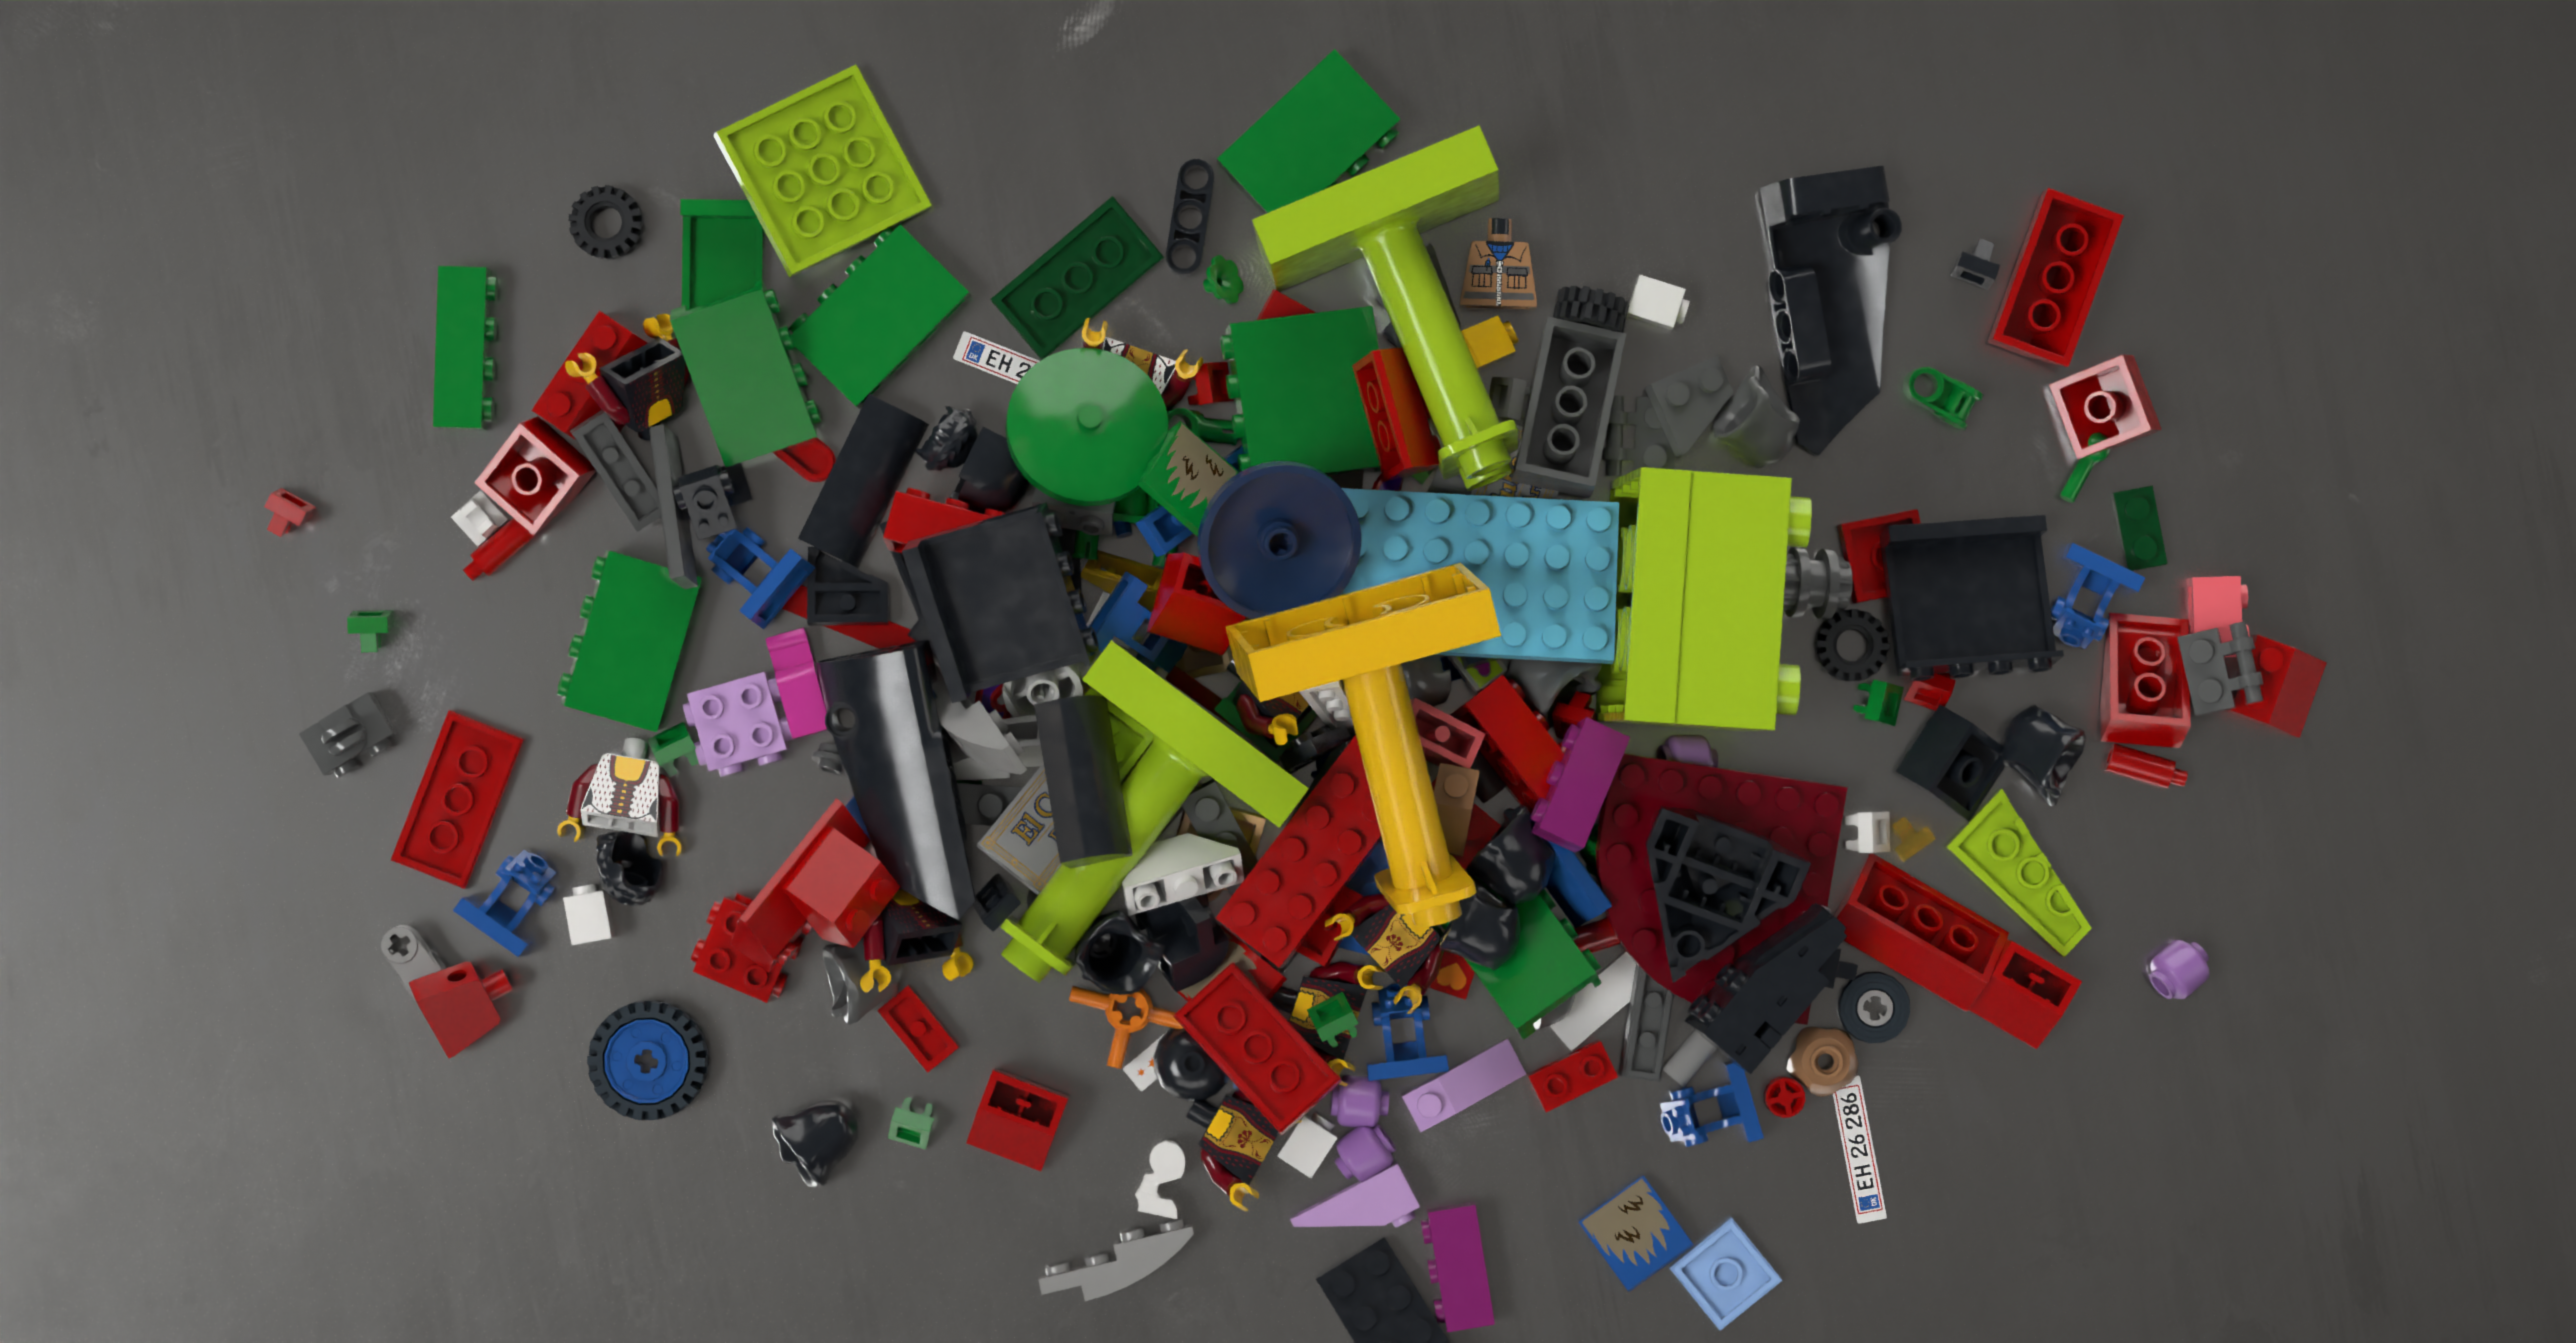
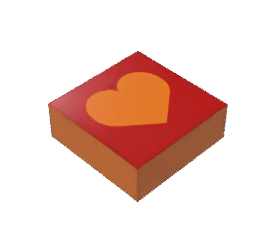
M1444 951L1439 974L1429 988L1466 1000L1475 973L1462 956Z

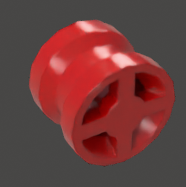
M1787 1076L1772 1079L1765 1086L1763 1092V1101L1767 1109L1781 1118H1790L1797 1115L1803 1109L1806 1101L1803 1087L1796 1080Z

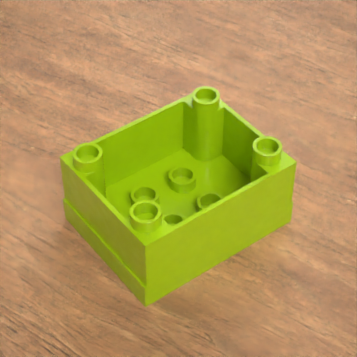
M1640 467L1610 482L1609 502H1619L1615 653L1613 664L1602 663V668L1597 675V679L1602 683V687L1596 693L1595 715L1597 722L1726 731H1775L1776 714H1797L1801 684L1800 666L1780 664L1787 547L1807 548L1811 531L1812 504L1811 498L1791 496L1792 478Z

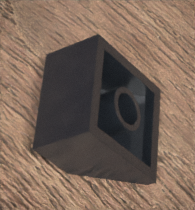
M1939 705L1933 716L1927 721L1925 728L1910 751L1906 753L1896 772L1950 810L1970 821L2006 765L2002 763V745L1972 722Z

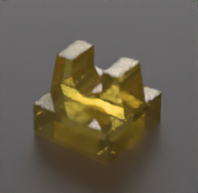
M1902 817L1890 826L1900 841V844L1891 850L1900 863H1903L1936 840L1927 826L1916 832L1906 817Z

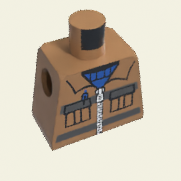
M1489 218L1488 241L1471 242L1459 308L1535 310L1537 298L1529 244L1527 242H1512V219Z

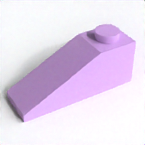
M1507 1038L1449 1068V1071L1442 1072L1405 1091L1401 1096L1418 1129L1422 1132L1526 1075V1072Z
M1395 1162L1390 1168L1363 1182L1358 1181L1290 1217V1221L1294 1227L1385 1226L1392 1222L1396 1228L1414 1219L1416 1215L1413 1210L1419 1208L1420 1205L1398 1162Z

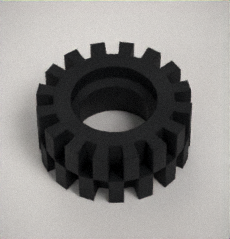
M605 185V187H591L592 190L584 191L580 194L581 198L577 202L574 201L571 206L573 210L572 214H569L568 219L571 226L569 228L570 233L574 237L575 243L587 254L595 258L615 260V257H624L630 249L634 250L638 245L636 242L639 237L642 238V224H644V217L641 215L642 210L635 200L620 188H614L609 185ZM604 207L617 210L622 219L619 232L610 238L597 236L591 227V219L594 213Z
M1565 286L1558 290L1553 318L1624 333L1629 303L1621 296L1616 297L1615 293H1604L1603 289L1597 288L1592 290L1587 286H1583V288L1578 286H1571L1569 288Z
M1849 609L1835 613L1831 619H1827L1822 623L1819 632L1816 634L1815 654L1819 658L1818 662L1830 676L1836 677L1841 681H1861L1876 674L1881 670V666L1885 664L1888 658L1886 657L1887 652L1890 650L1887 630H1884L1881 625L1883 623L1878 618L1873 617L1871 613L1859 609ZM1846 630H1857L1867 640V651L1857 661H1847L1837 651V640Z

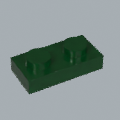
M2153 485L2111 493L2125 568L2135 571L2167 565L2168 562Z

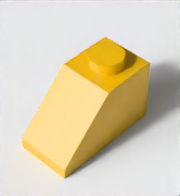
M1498 315L1462 330L1478 371L1514 355L1516 352L1513 345L1519 342L1517 335L1509 320L1502 323Z

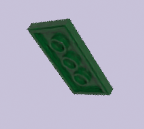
M1112 196L990 300L1042 360L1050 356L1083 328L1085 319L1090 318L1091 321L1161 262L1164 256Z

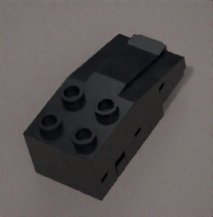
M1817 903L1812 904L1805 913L1743 954L1733 964L1728 963L1723 966L1714 978L1716 984L1707 995L1701 994L1690 1005L1688 1009L1690 1015L1685 1019V1022L1731 1062L1752 1074L1769 1054L1770 1049L1775 1047L1782 1036L1786 1034L1829 983L1830 980L1818 970L1847 937L1844 933L1846 927L1831 914L1829 908Z

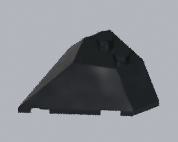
M1661 806L1646 840V849L1672 982L1674 983L1686 975L1685 971L1704 958L1708 960L1760 925L1762 919L1781 907L1783 909L1794 902L1811 863L1765 836L1693 809Z

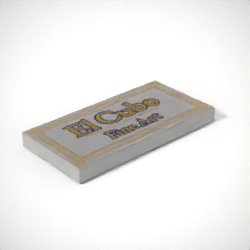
M1040 766L976 846L1037 895L1061 865L1044 766Z

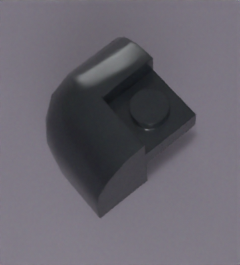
M982 427L958 476L960 481L949 499L965 502L970 505V511L981 514L985 513V509H992L1007 514L1019 506L1026 497L1025 492L1030 482L1022 475L1012 459L1006 437Z
M1207 893L1135 914L1138 929L1141 931L1146 929L1148 937L1166 945V950L1157 968L1176 993L1210 976L1222 964L1228 952L1229 938L1217 924L1209 908Z

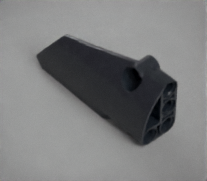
M1884 166L1795 177L1759 188L1773 270L1770 272L1768 279L1769 294L1790 410L1800 418L1795 441L1797 445L1815 456H1819L1837 434L1881 390L1890 243L1894 242L1902 231L1900 217L1895 211L1889 209L1888 202H1890ZM1874 221H1875V222L1878 224V226H1879V229H1880V235H1879V236H1878V235L1875 233V231H1874V228H1873V222H1874Z
M930 640L838 656L816 662L827 712L825 715V725L827 730L833 735L877 859L882 862L901 889L939 911L960 920L976 901L964 845L967 839L966 824L949 741L943 726H940L932 690V684L938 679ZM840 708L849 709L854 714L855 724L852 728H846L839 723L837 712Z

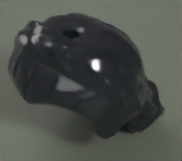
M949 405L945 406L948 412L941 417L939 424L933 428L932 435L925 441L922 449L917 448L915 451L926 462L925 467L927 470L942 471L945 468L953 469L965 463L978 437L975 427L977 421L969 409L960 411Z
M622 831L599 835L596 839V849L598 852L596 860L599 866L600 883L607 894L620 904L631 907L651 902L662 885L663 862L652 856L648 850L647 839L641 834Z

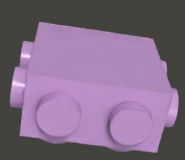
M761 672L687 694L689 702L683 704L685 717L689 727L696 726L700 740L694 743L696 756L700 766L707 764L708 771L719 770L720 777L744 771L742 763L757 759L759 766L782 760L781 752L789 750L787 741L793 740L787 718L780 717L776 702L782 700L776 678L769 679L768 672Z

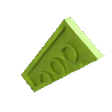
M2000 788L1945 847L2061 957H2065L2092 928L2052 869L2050 862L2034 841L2025 823L2009 802L2010 800Z

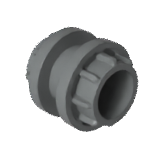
M1790 548L1786 559L1783 610L1787 617L1801 618L1807 607H1812L1817 619H1831L1834 613L1846 609L1851 599L1853 584L1850 563L1845 561L1843 557H1838L1833 549H1820L1815 559H1809L1805 548Z

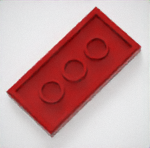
M449 710L392 854L391 861L467 889L525 739Z
M1234 962L1228 965L1173 1015L1175 1020L1281 1135L1288 1131L1342 1082L1341 1078Z

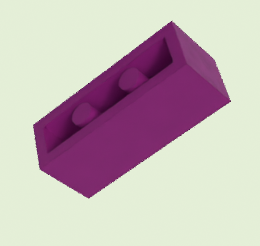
M1588 717L1578 722L1577 726L1571 724L1562 742V746L1567 748L1561 762L1556 760L1548 774L1546 783L1550 784L1551 787L1546 799L1540 797L1531 814L1530 819L1535 821L1531 833L1574 853L1583 849L1631 737Z
M1475 1202L1427 1209L1428 1219L1421 1220L1424 1244L1432 1243L1435 1259L1427 1260L1431 1284L1439 1283L1441 1299L1434 1300L1437 1323H1445L1447 1332L1495 1325Z

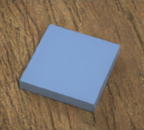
M1732 1217L1669 1266L1670 1270L1720 1331L1783 1281Z

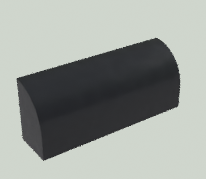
M868 394L798 539L859 568L929 424Z
M1086 695L1034 704L1060 863L1071 869L1133 856L1107 698L1097 695Z

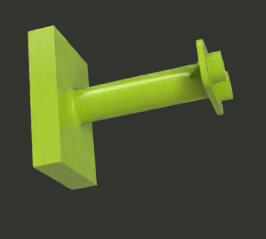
M1480 125L1252 219L1259 251L1278 292L1364 257L1444 447L1438 451L1442 477L1446 480L1460 474L1467 491L1494 483L1512 472L1508 464L1512 460L1509 454L1518 449V428L1514 420L1500 423L1420 233L1499 201V169Z
M1112 640L1082 680L1153 734L1152 744L1121 784L1133 856L1071 869L1061 864L1020 920L1011 915L1001 924L1000 927L1013 937L1001 955L1038 983L1045 979L1052 968L1065 976L1073 969L1076 963L1068 957L1121 887L1128 873L1139 863L1202 778L1212 777L1279 828L1309 789Z

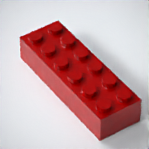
M1356 735L1215 917V919L1279 968L1286 965L1382 840Z

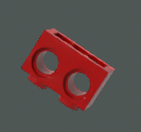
M1599 1039L1527 1073L1529 1081L1546 1113L1618 1078L1612 1062Z

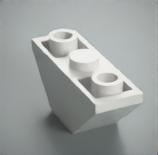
M1190 833L1153 843L1122 882L1128 915H1134L1242 883L1244 881L1241 853L1238 848Z

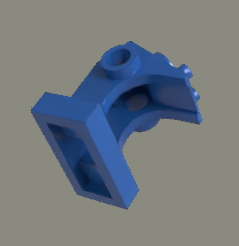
M746 527L743 532L737 528L721 533L705 549L710 553L708 559L715 564L711 570L729 585L735 579L752 594L739 611L759 627L765 629L815 567L791 548L778 563L761 548L765 541L749 527ZM757 557L771 568V571L758 586L754 585L743 575Z
M2075 543L2067 544L2061 559L2079 568L2065 597L2058 596L2051 607L2052 620H2054L2053 631L2054 635L2059 636L2063 643L2072 647L2086 649L2093 639L2098 642L2102 639L2110 621L2104 618L2103 615L2118 586L2131 593H2137L2145 577ZM2081 586L2101 595L2091 617L2072 608Z
M1126 571L1089 625L1096 632L1099 651L1103 652L1115 636L1136 650L1138 654L1135 658L1150 670L1155 672L1159 666L1170 673L1184 655L1188 645L1150 633L1143 645L1132 639L1144 619L1146 618L1150 621L1152 612L1137 603L1148 585Z
M523 850L516 858L508 855L496 872V875L501 880L483 905L480 906L469 897H462L453 911L514 955L522 957L528 951L532 942L519 934L517 930L536 904L542 907L550 898L556 888L550 883L557 872L548 867V863L542 857L529 853L526 850ZM513 881L530 892L518 912L500 900Z
M1397 983L1378 990L1379 1002H1371L1374 1026H1382L1386 1061L1366 1063L1369 1081L1449 1071L1446 1053L1428 1056L1426 1054L1422 1021L1430 1020L1427 996H1422V1002L1412 1014H1407L1412 1007L1410 998L1402 996L1396 1005L1393 1001L1394 997L1402 989ZM1413 1017L1416 1041L1392 1043L1390 1020Z
M1731 1061L1725 1062L1723 1065L1728 1083L1697 1092L1694 1091L1693 1086L1670 1092L1672 1099L1662 1102L1660 1105L1663 1112L1661 1114V1123L1664 1131L1670 1136L1671 1142L1684 1141L1685 1147L1697 1145L1709 1140L1708 1132L1741 1124L1745 1140L1748 1143L1764 1139L1745 1071ZM1716 1097L1722 1118L1699 1124L1693 1103Z

